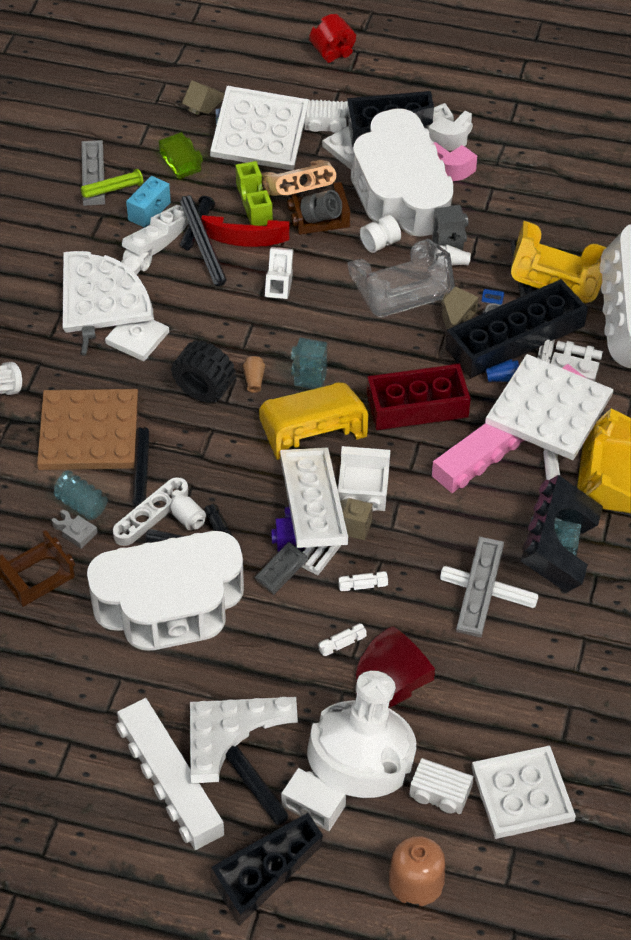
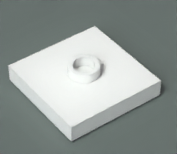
M155 320L117 325L105 338L107 345L145 361L169 333V327Z

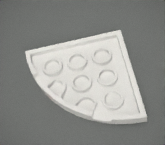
M87 251L64 252L63 329L65 333L82 331L84 326L102 328L154 320L152 303L139 277L125 264L109 256L92 255L91 252Z

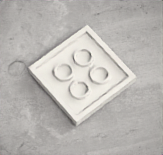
M550 746L472 762L471 768L495 839L575 821L576 816Z

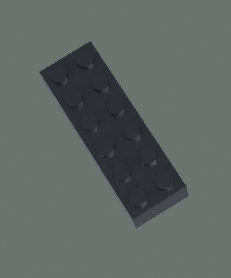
M560 279L447 329L445 349L460 364L465 373L472 378L485 372L486 368L514 359L544 345L547 340H556L585 327L588 307Z

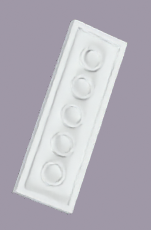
M328 448L280 450L281 466L297 548L348 545L347 529Z

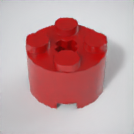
M329 14L321 19L322 23L317 28H312L309 41L328 63L342 56L344 58L349 57L353 52L352 47L356 41V33L338 14Z

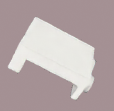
M342 446L337 489L340 501L352 498L373 504V511H385L390 450Z

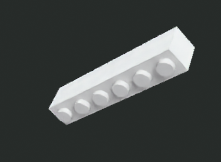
M144 698L118 711L119 723L116 724L120 736L128 739L130 742L128 747L132 756L135 759L139 757L142 762L140 766L143 774L147 779L151 778L155 784L153 788L158 799H164L168 805L166 810L170 819L173 822L177 820L179 823V832L184 842H190L194 850H197L224 836L222 819L199 783H191V769L148 700Z

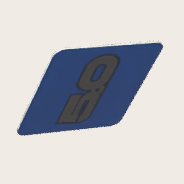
M484 289L481 301L502 305L504 292Z

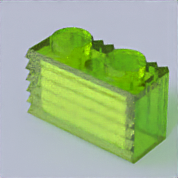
M181 132L159 140L160 155L178 179L181 180L182 177H188L193 175V173H200L203 158L200 151L194 149L189 137L186 138Z

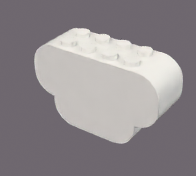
M392 109L381 112L373 118L370 127L371 132L361 135L354 143L353 153L355 157L354 166L351 170L352 183L366 214L373 222H377L379 218L386 215H391L401 229L410 235L418 237L432 235L434 208L451 206L453 197L452 178L447 176L445 172L444 162L439 159L437 148L430 141L428 129L424 128L420 118L415 113L406 109Z
M630 224L603 251L599 268L603 281L601 292L604 294L603 314L606 318L604 332L607 336L608 349L613 359L627 368H631Z
M221 531L194 533L189 536L169 538L164 541L144 543L138 546L118 548L117 550L104 552L91 561L87 570L92 608L96 621L109 630H124L127 641L135 648L145 651L202 641L216 636L225 625V609L236 605L244 593L243 557L239 543L233 536Z

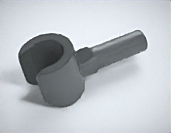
M94 326L82 327V356L87 354L89 339H96Z

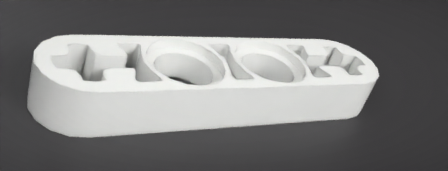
M177 477L170 479L122 518L113 528L115 542L121 546H128L134 543L148 529L152 528L172 511L170 506L176 497L180 495L188 497L187 482ZM157 501L166 502V505L161 508H157L153 504ZM140 515L149 517L145 522L136 521V518Z

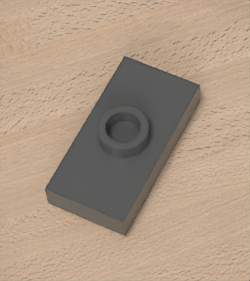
M288 542L254 578L274 595L308 560L307 555Z

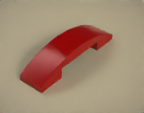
M202 215L201 218L209 238L225 244L261 247L289 241L290 221L268 220L267 226L224 223V217Z

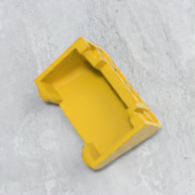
M523 221L511 267L512 277L518 282L539 289L562 279L583 303L594 301L603 282L602 273H600L599 268L601 256L606 247L590 244L584 248L581 257L539 244L542 235L541 229L533 223Z
M334 383L276 399H269L259 409V418L276 460L280 459V450H288L293 445L295 448L299 447V439L341 428L345 435L352 432L356 440L367 437V409L346 383Z
M612 408L595 423L583 443L577 484L579 490L602 505L605 510L631 513V418Z

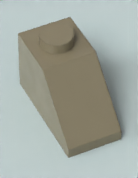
M191 80L182 104L189 106L188 111L200 115V112L209 114L224 99L225 93Z
M456 286L450 293L444 295L441 305L443 306L442 317L446 329L470 320L475 316L478 307L477 296Z
M352 498L340 501L348 536L365 541L372 523L373 504Z

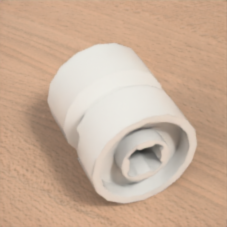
M386 215L379 218L377 222H371L361 227L360 237L365 248L369 252L375 253L385 248L386 245L388 246L400 241L401 230L397 221L391 215Z

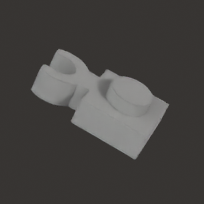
M66 510L60 511L61 518L64 519L63 521H58L55 518L52 519L53 527L56 530L62 531V536L80 549L98 533L96 526L79 515L73 520Z

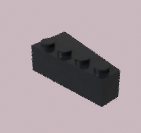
M431 91L347 98V120L352 147H354L358 137L371 132L370 127L373 118L384 111L406 109L415 113L420 118L423 126L432 124L434 104Z
M309 813L302 815L211 867L210 879L239 926L321 848L323 834Z

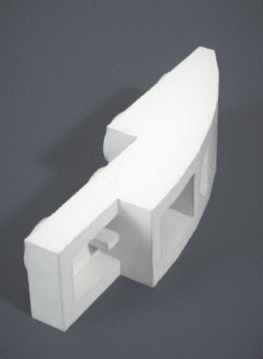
M175 205L151 217L149 226L123 238L122 247L138 255L145 252H150L154 255L161 251L189 224L182 206Z

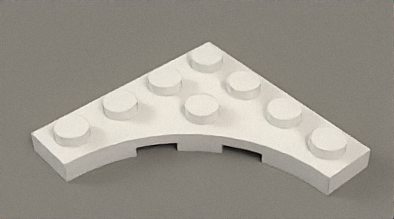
M296 697L190 702L191 783L219 782L220 770L226 759L227 751L231 746H236L249 737L250 731L260 726L266 729L276 725L298 722Z

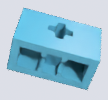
M151 176L126 201L128 220L144 228L149 226L151 217L161 213L171 203L169 183Z

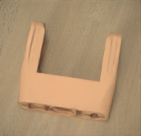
M328 161L310 162V167L280 174L273 172L262 173L263 191L267 190L271 196L290 195L328 186L335 181L336 172ZM303 174H306L307 182L301 185L299 179ZM283 181L292 182V184L283 185V188L280 187Z

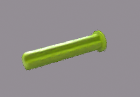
M135 169L133 173L82 186L81 194L83 197L89 198L133 185L142 186L143 176L139 169Z

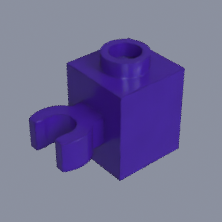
M285 507V518L276 519V529H271L272 544H277V552L288 542L297 548L289 507ZM303 547V548H298V549H299L301 552H303L306 548Z

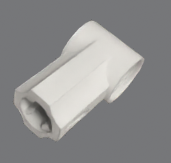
M126 249L121 263L125 264L137 275L140 270L144 272L149 268L152 254L145 252L138 255Z

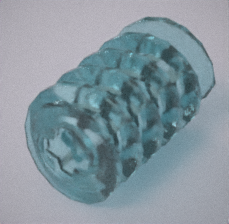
M71 470L63 472L54 487V495L58 500H62L64 504L69 505L73 510H77L79 514L84 515L88 520L97 518L105 509L108 501L106 496L102 497L100 489L95 490L94 485H88V482L84 479L80 480V477L73 475Z

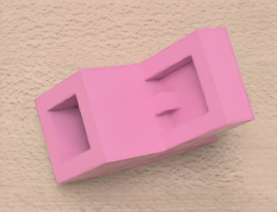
M433 143L437 148L439 159L444 162L445 172L447 176L452 178V181L463 180L476 172L477 155L465 146L461 145L454 151L449 152L438 143Z

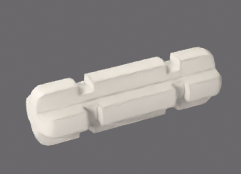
M555 339L553 341L547 340L544 345L539 347L538 359L548 363L551 362Z
M385 571L376 572V575H373V573L352 575V578L341 576L338 579L340 591H350V588H354V590L374 588V585L383 587L388 585V576Z
M361 623L354 625L352 630L348 628L331 636V640L325 639L319 642V651L323 656L333 653L334 649L338 651L354 643L355 639L359 641L367 636L366 629Z

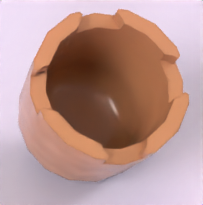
M412 836L406 838L396 846L392 855L389 886L393 895L402 903L407 901L412 904H419V906L433 903L441 895L445 884L444 853L435 841L427 837Z

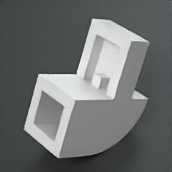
M464 111L454 122L439 116L428 127L430 139L448 151H453L461 145L466 146L468 134L473 127L471 123L472 114Z
M270 248L265 297L288 298L293 275V249Z

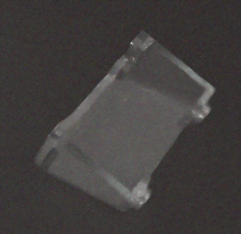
M426 239L412 246L410 262L372 272L370 264L363 259L350 261L347 264L349 274L369 310L378 317H385L442 300L446 293H450L455 287L450 253L432 240Z

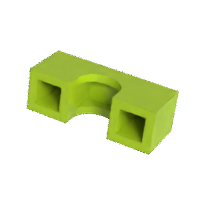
M257 161L235 165L236 185L250 225H267L268 220H273L272 202L268 191H263L262 175Z

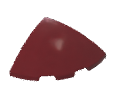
M394 626L383 631L369 644L363 656H361L356 670V683L359 676L368 671H379L392 678L396 689L392 700L389 701L388 708L410 698L412 691L434 681L435 668L427 657L405 634Z

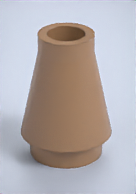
M248 357L242 365L247 390L251 393H257L261 391L266 365L260 357Z

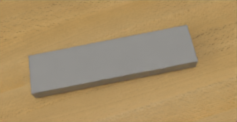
M103 140L82 141L83 186L103 181ZM105 193L89 198L83 197L84 206L105 204Z
M479 537L456 632L482 638L504 547L503 541Z

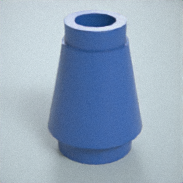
M510 359L486 368L488 382H509L519 367L518 360L512 361Z

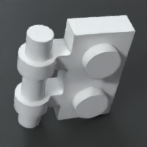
M558 341L556 350L563 351L564 354L554 352L551 364L560 368L569 364L584 377L595 382L599 362L591 360L592 358L601 360L603 351L595 350L593 346L582 347L574 345V342L567 341V343ZM571 354L584 356V359L571 356Z

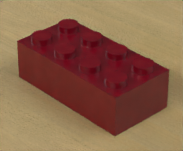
M460 364L367 376V398L376 430L469 417L471 398Z

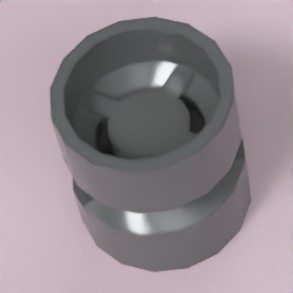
M334 190L306 195L301 200V213L309 223L339 217L342 212L341 198Z

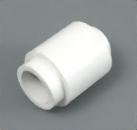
M180 495L172 501L170 506L172 514L187 530L199 529L204 524L205 511L190 497Z

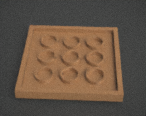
M138 389L44 390L37 462L38 470L134 469Z

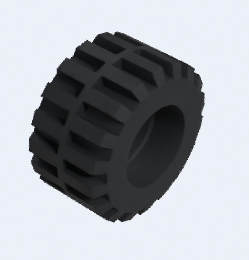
M196 340L188 343L171 367L172 377L176 380L175 382L181 390L190 397L197 399V401H204L205 403H215L220 400L236 378V370L233 368L234 364L229 360V357L221 349L205 341L199 342Z

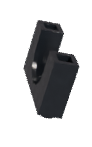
M557 475L550 480H545L539 488L540 495L538 502L534 506L533 519L528 526L527 540L522 547L521 562L567 593L583 584L588 564L569 552L561 544L555 532V518L564 521L579 533L584 534L598 526L603 506L563 477Z

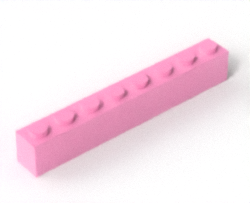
M569 364L563 367L565 370L584 377ZM484 424L433 461L432 477L453 493L459 488H464L475 476L483 474L491 464L499 462L510 450L517 449L524 440Z

